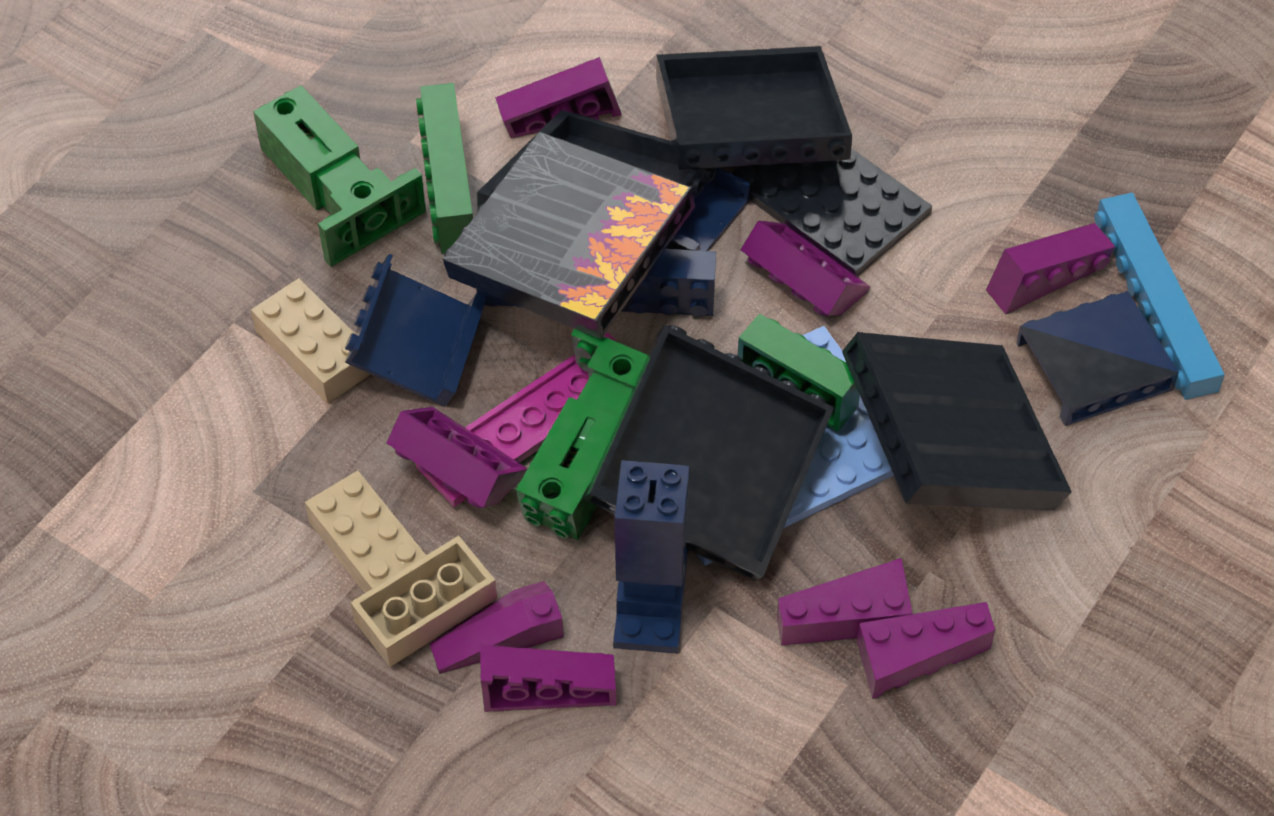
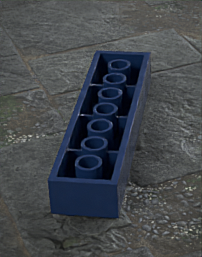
M665 249L624 306L622 312L713 316L716 251ZM476 289L477 294L486 298L485 305L516 306L522 308Z

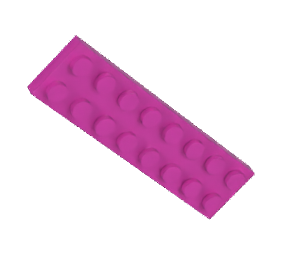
M608 332L604 335V337L618 342ZM574 354L465 428L520 463L539 450L568 398L578 399L589 380L588 372L576 364ZM416 464L418 470L453 507L467 499L460 492L447 489L443 485V481L436 476L423 473L419 469V465Z

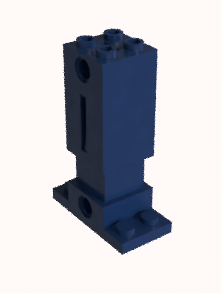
M621 461L615 510V565L618 590L613 648L678 654L688 559L686 540L688 529L689 466Z

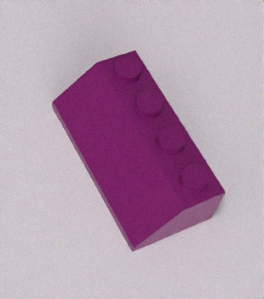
M758 220L740 249L749 256L747 260L758 268L764 267L770 272L769 277L780 284H787L792 288L791 293L804 301L806 299L814 304L813 309L825 317L829 315L841 316L871 288L863 280L784 223Z
M434 407L401 411L386 444L395 449L396 455L406 460H412L419 465V469L423 473L436 476L443 481V485L447 489L460 492L467 497V501L471 505L478 508L498 505L519 483L527 471L526 467Z

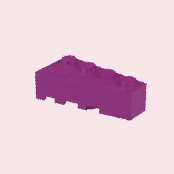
M600 57L495 97L510 138L538 133L561 110L599 120V115L609 113L612 114V117L622 115Z
M1095 223L1004 249L986 291L1006 315L1089 274L1102 270L1109 264V258L1115 246Z
M902 558L778 598L776 618L781 646L854 639L858 637L860 623L913 614Z
M987 602L860 623L857 645L872 699L883 695L884 691L893 687L898 689L909 684L910 680L924 674L928 676L938 672L939 668L947 664L959 663L991 649L995 626Z
M480 645V675L484 712L616 705L614 654Z

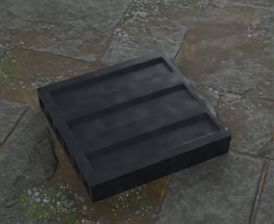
M857 332L843 349L844 359L906 504L1055 510L1072 493L1003 345Z

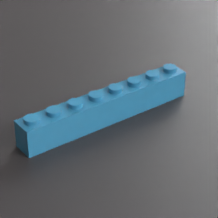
M1133 192L1100 199L1098 211L1094 216L1095 224L1114 244L1113 254L1116 258V266L1118 271L1124 274L1129 294L1135 297L1140 312L1179 372L1175 383L1176 389H1180L1185 400L1219 392L1225 374Z

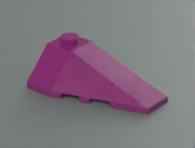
M542 581L512 590L430 643V648L438 672L441 674L480 662V645L529 648L563 638V618L553 591Z

